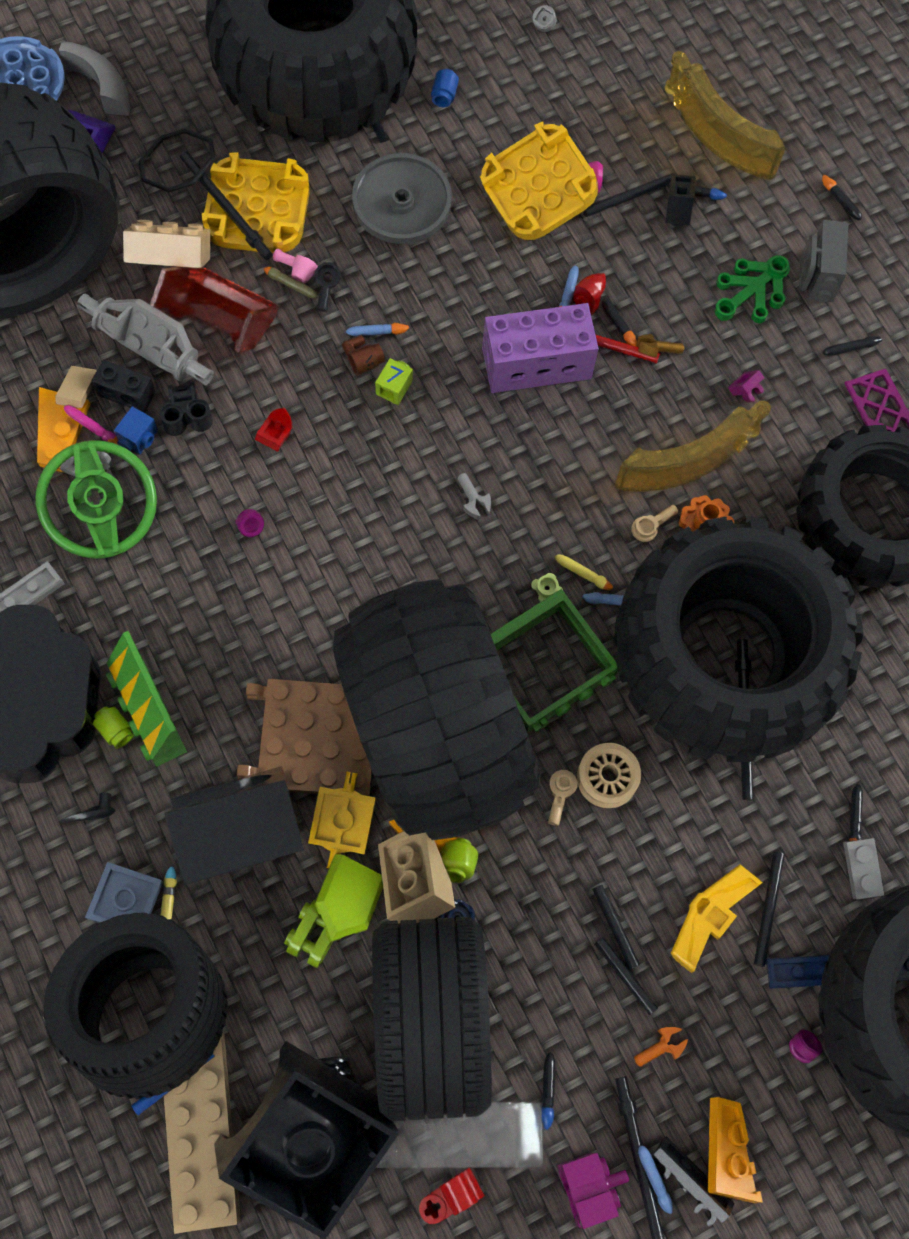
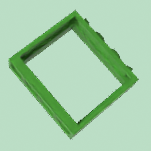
M562 589L493 632L491 637L496 650L559 611L603 671L532 718H529L515 698L527 733L533 729L536 732L540 731L549 724L548 719L556 714L558 717L564 715L572 708L571 704L577 700H580V702L587 700L594 694L593 690L600 685L606 687L616 680L615 675L618 671L616 661Z

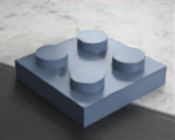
M107 862L85 918L100 923L122 914L136 912L151 914L163 881Z

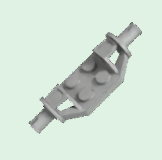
M86 293L79 298L77 308L93 316L91 325L96 331H104L125 347L161 369L172 373L178 381H182L190 375L206 386L212 380L214 371L197 362L198 350L191 346L181 323L141 299L114 300L110 297L99 303ZM116 311L122 312L118 317H115ZM177 346L183 353L180 357L175 355Z

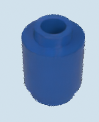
M443 69L439 70L435 75L431 97L432 102L438 107H448L454 101L459 77L454 71Z

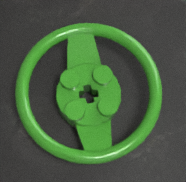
M99 440L76 443L56 454L42 471L35 496L39 520L49 537L57 545L72 554L94 559L113 557L135 546L152 525L157 506L155 484L145 464L128 449L115 443ZM97 451L114 454L128 462L140 476L145 488L146 506L143 518L136 530L120 543H118L116 517L121 513L123 506V491L118 480L105 472ZM73 456L75 479L71 482L67 491L68 504L72 513L81 522L87 524L96 548L82 546L70 541L55 527L48 512L47 490L50 480L55 471ZM92 491H98V494L104 495V498L100 499V503L94 505L93 501H88V498L92 496Z

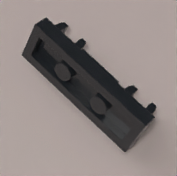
M666 1136L659 1143L652 1157L655 1164L661 1163L666 1168L661 1175L662 1180L669 1178L672 1173L682 1190L688 1195H693L698 1200L694 1212L698 1214L702 1209H708L711 1212L706 1222L708 1226L713 1225L717 1218L723 1223L730 1216L735 1203L728 1197L708 1193V1177Z

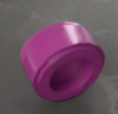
M253 509L242 511L235 520L238 530L246 537L257 536L264 528L262 516Z
M800 1030L789 1042V1049L792 1055L798 1061L805 1064L815 1060L823 1050L819 1039L808 1030Z

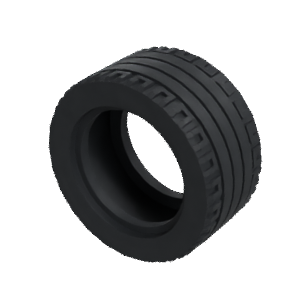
M144 912L122 914L96 924L81 934L65 950L53 968L46 986L45 1001L43 1003L44 1024L47 1029V1035L51 1039V1043L56 1048V1051L100 1090L106 1091L110 1095L114 1094L116 1097L124 1096L127 1099L150 1098L161 1095L166 1091H171L186 1080H189L211 1057L222 1037V1031L226 1024L227 992L224 989L225 983L216 966L195 939L180 924H176L175 921L167 919L162 915L158 916L157 914ZM161 968L175 972V992L172 1002L157 1025L146 1034L128 1042L114 1044L101 1042L99 1028L102 1010L112 992L123 981L136 973L149 969Z

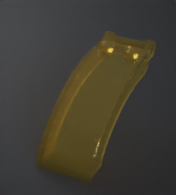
M675 52L672 56L671 63L673 66L670 78L665 84V91L673 96L675 107L680 110L692 132L709 150L727 163L757 177L769 180L774 179L786 149L777 131L762 128L735 112L713 88L702 65L699 63L691 65L684 52Z
M762 400L757 402L749 411L740 406L713 431L686 445L655 451L637 448L621 464L615 487L618 490L633 492L657 491L681 486L705 476L723 464L735 451L740 453L749 443L748 438H755L759 435L761 431L760 425L771 411L770 404Z

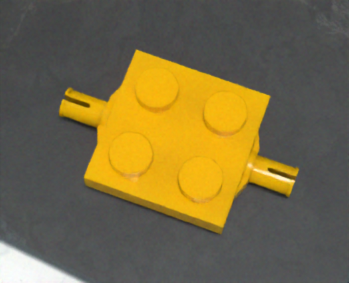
M346 771L343 788H319L308 843L323 846L330 850L326 868L330 867L335 854L346 852L366 853L376 798L362 795L354 790L358 773Z

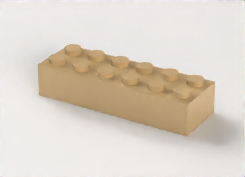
M224 1033L213 1051L215 1057L203 1065L189 1080H186L180 1086L164 1095L174 1234L241 1223L238 1190L219 1179L214 1143L221 1133L228 1138L233 1137Z

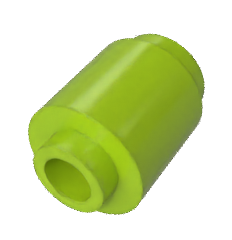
M103 707L94 715V727L110 746L113 745L116 749H119L129 743L134 737L129 723L116 707Z

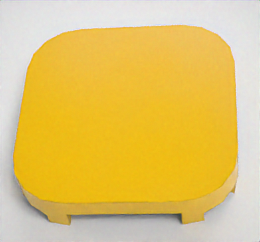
M540 122L534 125L535 131L496 156L491 152L485 158L486 162L480 176L485 191L509 229L521 239L536 240L545 236L586 210L594 203L598 195V182L593 168L589 166L569 136L568 130L562 124L557 126Z
M239 152L229 153V157L220 160L217 164H212L210 169L211 180L249 226L259 232L263 237L264 244L272 253L276 249H280L284 253L288 252L300 243L310 192L308 173L297 165V160L287 158V163L285 164L239 158ZM208 192L205 211L202 213V223L204 229H210V241L223 248L258 252L255 248H251L245 240L246 236Z

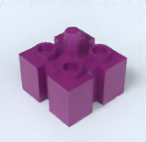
M589 1153L556 1165L577 1227L586 1229L619 1216L617 1208H620L621 1204L618 1194L613 1187L629 1182L626 1170L610 1175L605 1158H600L598 1153Z

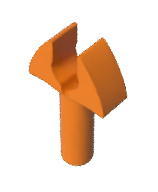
M677 1027L661 1028L658 1030L661 1035L660 1041L635 1055L634 1061L641 1067L665 1052L671 1053L673 1058L677 1059L684 1051L688 1039L678 1045H668L667 1043L670 1041L671 1035L676 1034L682 1029Z

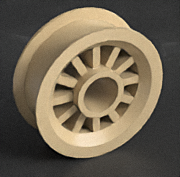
M602 743L591 748L582 758L577 771V784L580 792L586 800L601 808H616L628 802L636 792L641 780V769L635 755L626 747L615 743ZM615 759L619 760L620 762L616 764ZM602 771H612L615 774L616 780H605L602 776ZM597 782V784L593 787L591 783ZM600 787L603 788L602 793L598 791ZM607 789L610 790L611 795L606 794Z

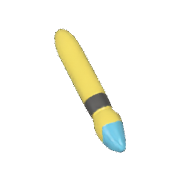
M170 867L164 877L165 887L160 916L162 915L171 920L175 896L174 887L177 884L174 867Z

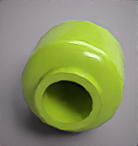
M457 838L446 842L442 847L440 856L451 882L462 883L470 879L475 872L478 851L471 845L470 841L464 838Z

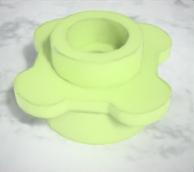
M552 573L540 577L539 580H533L531 584L532 589L538 593V600L540 602L562 589L556 576Z

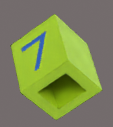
M390 358L375 382L376 395L399 405L413 382V369L403 361H395Z

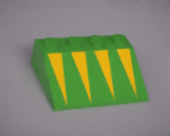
M129 631L124 632L107 661L110 672L106 676L112 688L118 687L122 695L117 699L123 712L129 711L133 718L128 723L135 737L139 735L142 737L144 744L140 748L146 761L152 759L156 767L187 753V750Z

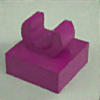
M760 370L744 372L728 389L733 396L742 395L744 401L754 402L752 389L755 394H762L764 392L762 385L759 384L764 379V376Z

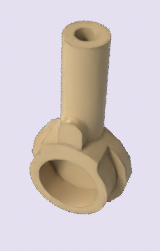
M671 505L656 516L648 515L637 518L631 527L633 536L642 542L653 540L657 535L659 525L678 514L677 507Z
M568 770L556 771L550 779L549 786L553 792L554 800L548 823L554 826H559L565 799H568L577 789L576 776Z

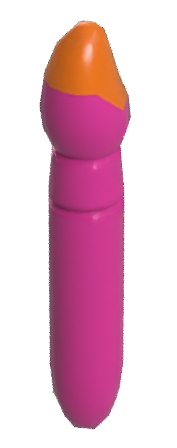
M70 405L64 406V411L72 419L101 437L103 441L118 445L117 437L113 432L106 430L75 407Z

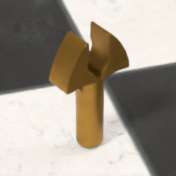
M653 334L639 336L636 346L639 347V352L652 357H657L658 351L678 354L684 352V344L656 341Z

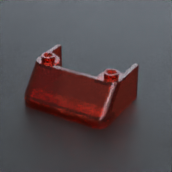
M172 267L162 269L150 303L156 309H169L168 312L171 315L179 318L192 314L231 334V340L235 342L234 351L237 353L249 351L257 346L279 310V306L272 301L203 267Z

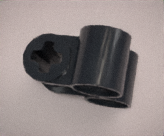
M190 381L188 385L173 387L172 384L168 385L170 403L165 404L160 410V418L165 432L171 436H178L185 432L189 424L193 430L198 432L208 430L213 423L210 407L205 400L197 399L194 381ZM199 413H203V414H204V415L201 416V417H194L195 415H197V414H199ZM171 418H178L175 421H169Z

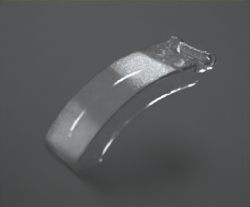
M491 1102V1106L482 1115L477 1117H466L463 1114V1117L447 1118L444 1115L442 1119H428V1116H425L423 1120H409L406 1117V1121H394L399 1135L376 1166V1168L543 1167L542 1103Z

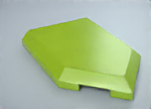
M342 854L334 855L314 904L318 914L322 916L327 928L326 934L330 942L354 933L366 931L383 889L381 874Z

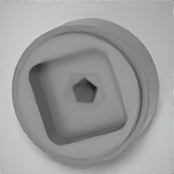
M543 5L534 11L532 20L536 29L541 32H547L556 25L557 16L552 7Z

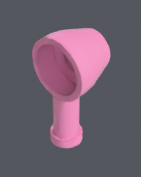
M276 249L273 253V261L292 266V278L301 283H307L315 275L318 265L312 260L301 255L294 257L282 252L280 249Z

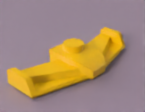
M739 864L705 891L698 893L689 904V912L671 951L673 958L685 969L693 973L709 935L711 934L717 940L720 939L737 917L729 908L763 882Z

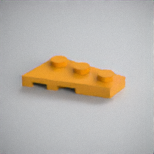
M39 387L37 463L40 467L45 468L56 454L76 444L83 425L67 415L64 411V405L56 404L55 396L57 391ZM86 399L83 407L76 409L87 415L91 404ZM60 467L56 470V471H59V472H63V471L60 469Z

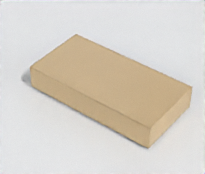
M71 366L55 396L56 404L82 408L93 387L92 380L97 370Z

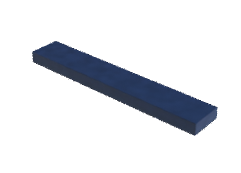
M829 955L766 959L769 989L821 986L824 968ZM909 956L901 967L897 981H909Z

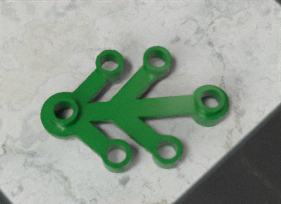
M781 255L773 256L767 262L748 261L741 258L736 261L734 266V272L737 275L723 272L717 278L716 285L721 290H727L730 286L745 287L732 299L722 298L717 302L714 312L719 320L727 321L733 318L736 308L755 294V308L751 318L755 323H763L768 315V310L765 307V285L772 280L773 293L769 299V305L774 309H780L786 300L783 294V279L788 276L790 265L788 260ZM739 265H742V266H744L746 269H741V268H739L738 266H739ZM748 271L763 272L759 277L744 276ZM721 279L727 280L728 283H723ZM774 298H778L781 302L774 301ZM757 312L762 313L763 316L760 317V316H758L756 313H757Z

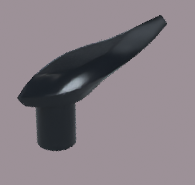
M107 792L100 793L98 806L61 819V823L97 820L112 815L116 810L110 807L111 794Z

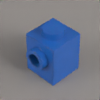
M133 406L114 430L118 445L129 451L133 450L138 454H141L145 448L151 446L154 441V435L158 431L155 420Z

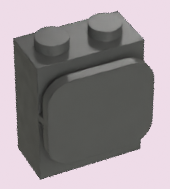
M823 220L817 235H810L801 256L799 291H806L807 287H809L808 299L819 302L834 301L846 277L847 222Z

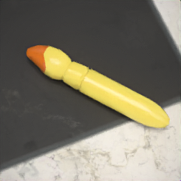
M560 554L555 556L556 561L560 565L594 583L598 588L602 590L613 589V585L604 576H598L595 572L567 556Z

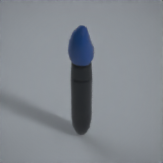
M695 185L694 195L709 197L713 200H722L727 197L726 193L717 188L710 189Z
M551 1052L546 1055L543 1071V1107L541 1109V1117L544 1129L546 1130L551 1127L554 1121V1110L552 1107L554 1103L556 1064L555 1057Z

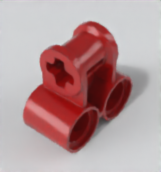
M469 1167L447 1180L421 1200L419 1213L425 1222L437 1224L453 1214L455 1216L463 1212L485 1196L471 1168ZM439 1203L441 1208L434 1211L431 1205Z

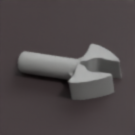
M460 474L457 479L469 499V503L463 507L465 513L474 519L480 520L481 515L475 508L477 503L484 507L485 512L489 516L491 509L490 494L488 493L485 496L478 495L467 474Z

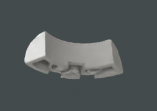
M63 41L59 52L65 70L81 73L97 82L100 87V98L105 114L129 116L130 100L128 91L114 65L106 57L91 48Z

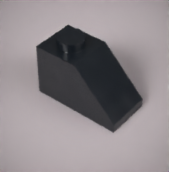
M671 175L665 223H670L677 227L690 225L696 176Z

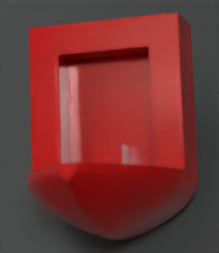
M605 273L586 276L575 286L573 301L576 305L588 303L591 315L599 308L601 295L606 286Z
M286 408L273 410L255 437L256 441L277 452L290 435L292 429V420Z

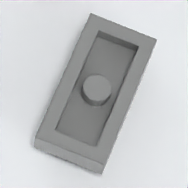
M874 838L843 842L853 899L883 896L884 891Z

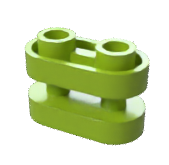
M313 900L311 904L306 902L298 917L302 921L297 930L291 929L284 944L288 946L286 952L295 957H298L302 950L310 954L307 963L318 969L333 942L329 941L326 934L327 928L322 916L318 914L314 905L316 900ZM317 924L324 929L315 944L308 939Z

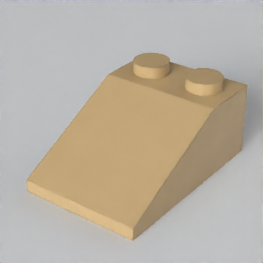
M403 831L378 844L387 919L390 921L398 920V923L401 920H416V923H419V919H434L455 908L451 880L435 841L431 840L426 832L409 836Z

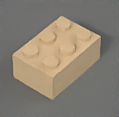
M137 220V223L131 224L129 228L123 231L124 262L201 268L210 260V229H203L202 224H188V227H178L176 222H162V225H153L151 220Z

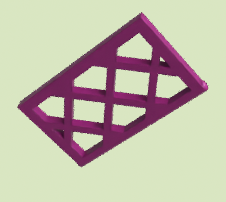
M886 368L844 382L866 426L884 425L879 423L881 414L884 412L896 417L893 427L886 425L887 431L895 432L900 419L906 421L909 427V411ZM883 377L887 389L874 385V380ZM861 385L867 388L863 398L857 396L853 386ZM870 390L884 395L881 405L867 400ZM888 397L895 400L899 412L884 407ZM864 405L878 410L875 420L868 417L863 408Z

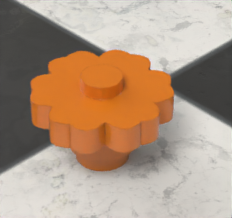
M703 495L693 498L689 506L683 507L678 523L684 529L689 526L693 532L699 529L700 525L708 519L726 516L727 520L733 521V524L734 519L728 516L730 508L721 499L711 501L708 496Z

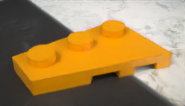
M720 1097L710 1098L708 1193L750 1203H763L761 1192H756L753 1174H756L754 1162L749 1161L746 1148L749 1138L741 1103Z

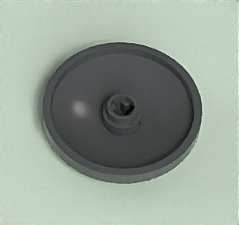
M408 153L385 155L370 162L357 176L352 190L353 210L361 226L374 237L395 244L416 243L434 235L448 219L452 203L450 183L443 171L426 158Z

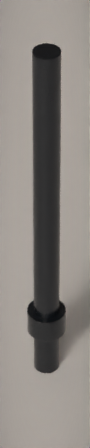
M184 151L180 158L191 172L196 175L201 167L188 151ZM204 173L199 179L201 184L246 236L245 240L251 248H255L265 260H269L273 253L264 244L263 237L257 230H253L214 182Z
M738 639L737 660H735V672H738V687L750 689L749 672H752L751 660L748 659V640ZM741 762L742 800H754L752 762Z
M627 1076L615 1078L620 1099L618 1108L620 1116H624L651 1238L664 1239L653 1188L638 1154V1148L643 1145L635 1115L638 1112L636 1101L632 1100Z

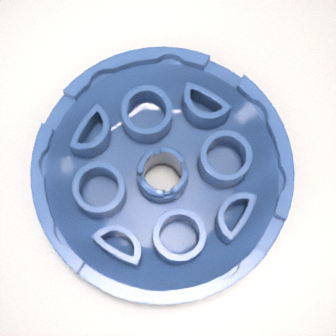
M15 36L0 39V83L25 85L39 94L46 93L57 101L63 90L65 73L62 62L52 48L49 49L42 45L39 40L29 37Z

